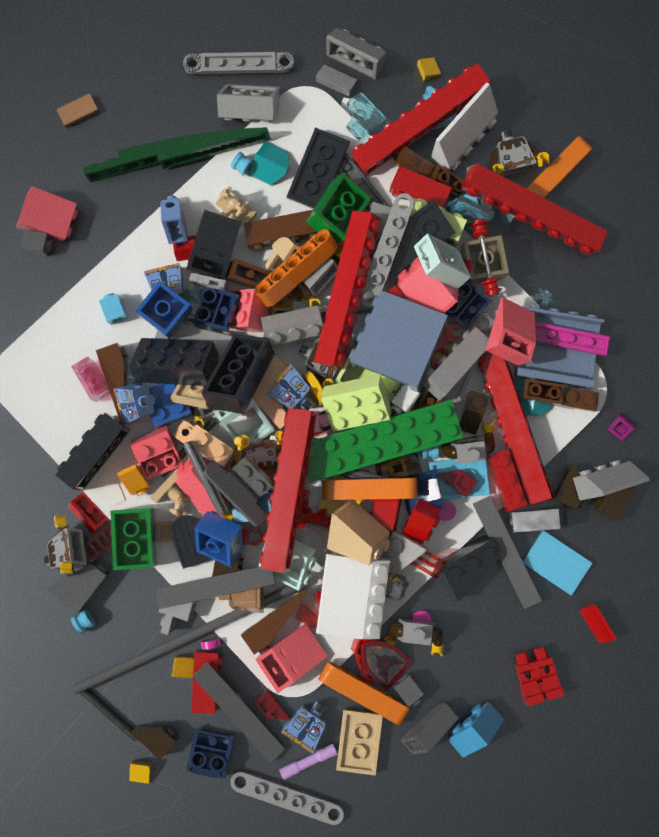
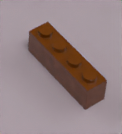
M313 210L244 223L249 250L261 251L264 247L272 246L282 237H287L296 243H300L304 239L310 240L318 233L306 223Z

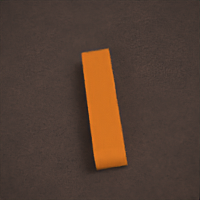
M579 135L527 189L546 198L590 153L593 147Z
M328 230L319 231L256 286L255 293L266 306L270 307L279 302L337 251L338 244Z
M417 478L322 480L323 500L417 498Z
M330 661L327 662L318 678L320 682L397 725L402 726L411 709L403 701Z

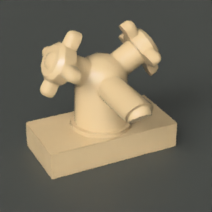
M229 186L221 191L216 205L223 210L221 215L230 216L233 219L242 221L241 226L244 228V223L251 222L257 213L249 207V201L244 203L231 192L232 187Z
M176 469L150 498L155 503H159L164 496H167L175 503L174 509L168 508V512L175 516L187 515V512L182 511V507L189 498L175 482L178 477Z

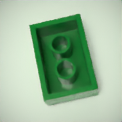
M342 173L330 183L306 220V223L317 232L328 230L337 244H339L346 238L352 211L363 212L372 197Z
M154 508L111 510L113 570L156 567Z

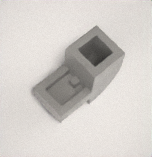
M197 602L159 609L158 612L164 614L160 622L162 626L161 633L169 635L175 628L177 618L185 621L190 620L194 616Z

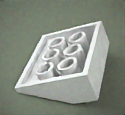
M485 83L436 139L431 156V161L436 165H441L449 171L451 169L455 171L461 163L460 159L463 156L467 157L473 150L472 145L475 142L479 143L485 136L484 132L486 129H492L496 124L498 110L490 84Z
M326 554L316 633L356 639H380L390 560L380 556L371 565H366L341 554Z

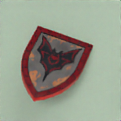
M367 641L361 645V659L366 672L387 691L413 663L408 656L391 643Z

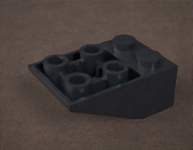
M204 209L186 269L224 280L242 221Z

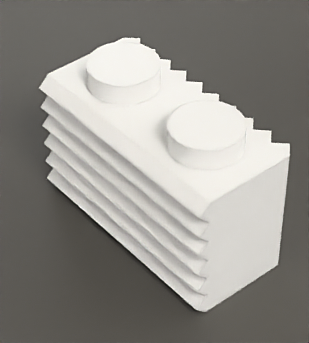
M403 384L390 402L391 412L395 415L407 413L420 393L410 390V386Z

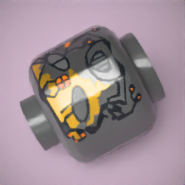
M389 572L385 597L397 601L401 600L402 597L405 598L409 582H406V577Z

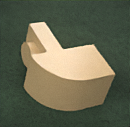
M287 237L278 239L271 246L274 251L264 267L273 272L302 245Z

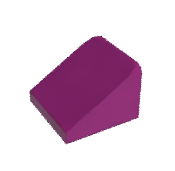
M621 412L607 430L623 441L635 429L636 423Z

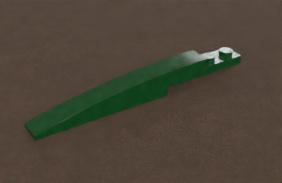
M267 127L224 130L176 137L118 151L119 158H111L102 163L90 164L88 167H84L83 171L91 183L159 163L163 169L271 140Z

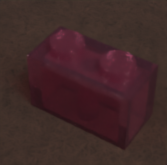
M87 356L71 366L90 400L97 402L110 394L107 382L93 359Z

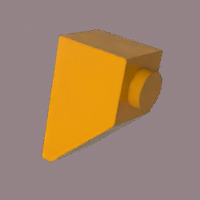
M134 464L117 473L130 495L137 494L138 497L148 493V488L152 487L150 481L146 480L140 465Z

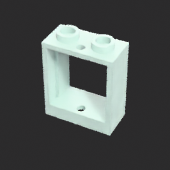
M428 233L414 246L427 276L455 289L461 287L471 278L457 248Z
M252 398L247 410L253 407L262 421L243 435L248 436L250 442H258L268 437L275 429ZM216 410L214 412L234 440L238 435L229 423L241 414Z
M295 540L293 554L304 559L301 574L290 569V573L274 571V577L276 580L299 591L304 585L307 586L311 580L312 575L310 571L316 563V558H314L316 549Z

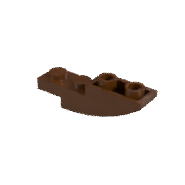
M407 147L401 149L395 162L397 167L401 166L452 187L449 194L450 197L457 199L464 195L465 190L461 189L464 179L441 165L432 164Z
M526 379L523 398L567 409L596 412L599 392Z

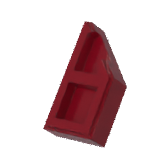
M463 470L438 473L439 478L464 497L469 494L477 483L475 479Z
M269 690L253 702L265 719H283L288 721L291 719L288 712Z

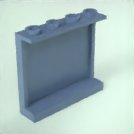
M381 290L380 295H376L373 300L372 306L374 308L372 313H368L366 316L364 331L361 330L358 334V345L356 349L353 348L349 356L352 367L357 365L410 386V390L418 392L447 324L448 315Z
M536 305L526 308L535 313V322L599 334L600 325L604 323V320L598 319L596 315H587L585 317L579 316L580 313L568 312L567 314L561 313V310L554 308L543 310L542 307ZM536 343L531 361L515 366L514 378L532 379L591 390L595 386L593 373L596 354Z

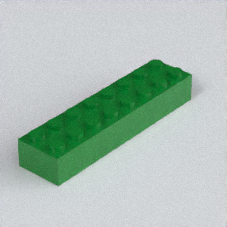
M452 400L391 417L390 420L363 425L313 440L307 470L309 483L462 439L463 435Z

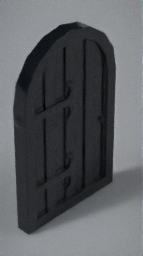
M190 515L177 518L171 528L172 539L183 569L212 560L196 551L194 527L199 520Z

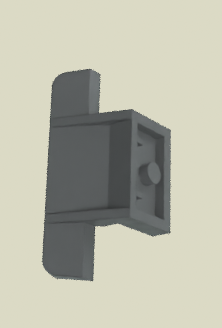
M248 455L243 457L227 473L214 460L209 463L204 470L205 477L253 526H260L267 519V514L256 502L273 487L274 482Z

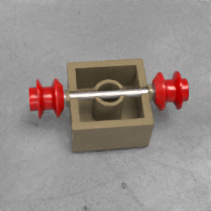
M477 219L473 221L470 228L475 231L471 236L478 238V240L463 242L461 246L463 260L473 261L470 273L471 278L467 281L471 284L483 282L481 285L486 286L483 294L493 297L499 295V291L502 290L497 285L501 281L500 279L505 278L509 273L502 235L486 238L491 232L486 229L489 222L484 221V219Z

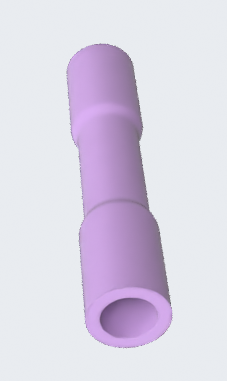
M332 743L308 757L280 768L283 780H286L312 765L338 755Z

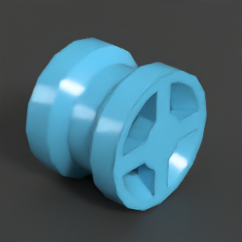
M239 152L232 160L230 167L233 170L237 169L242 176H245L249 172L253 160L246 158L244 153Z
M436 446L421 451V458L432 457L433 459H438L439 447Z
M86 609L82 610L80 615H75L71 618L73 626L80 634L84 633L88 627L92 628L95 626L92 615Z

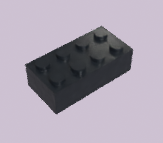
M241 334L233 335L201 393L209 409L239 414L246 412L275 355L269 338Z
M141 338L129 364V369L136 382L206 386L216 367L219 355L214 341Z
M108 413L100 414L94 421V427L83 434L82 442L72 448L69 453L71 456L67 461H63L57 467L58 472L55 476L73 490L84 491L131 431L130 428L120 423L114 416Z

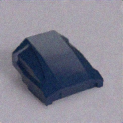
M466 281L459 287L458 302L445 313L467 330L492 300L469 281Z
M205 286L201 295V303L195 312L196 319H193L192 322L228 332L240 295Z
M437 469L401 477L417 478V498L404 499L409 516L419 498L438 508L446 507L445 503H443L442 491H440Z
M196 728L186 770L198 775L226 779L234 735H223Z

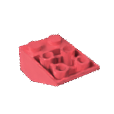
M501 297L486 351L516 365L530 362L536 345L535 313Z
M305 623L271 646L264 653L258 655L255 660L276 692L279 693L328 655Z

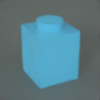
M110 293L103 296L104 299L99 300L105 319L110 325L128 319L122 299L118 294Z

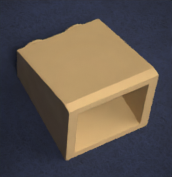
M349 500L332 513L327 549L366 565H371L375 560L379 559L384 551L388 550L390 546V540H388L390 532L354 500Z

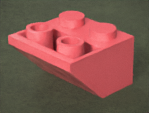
M255 289L230 290L231 293L240 295L229 329L252 333L263 332L261 317L268 316L269 307L257 296Z
M168 425L131 440V449L146 480L183 464Z

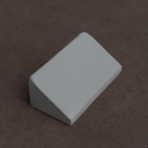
M323 65L316 75V82L348 97L357 82V79L326 65Z

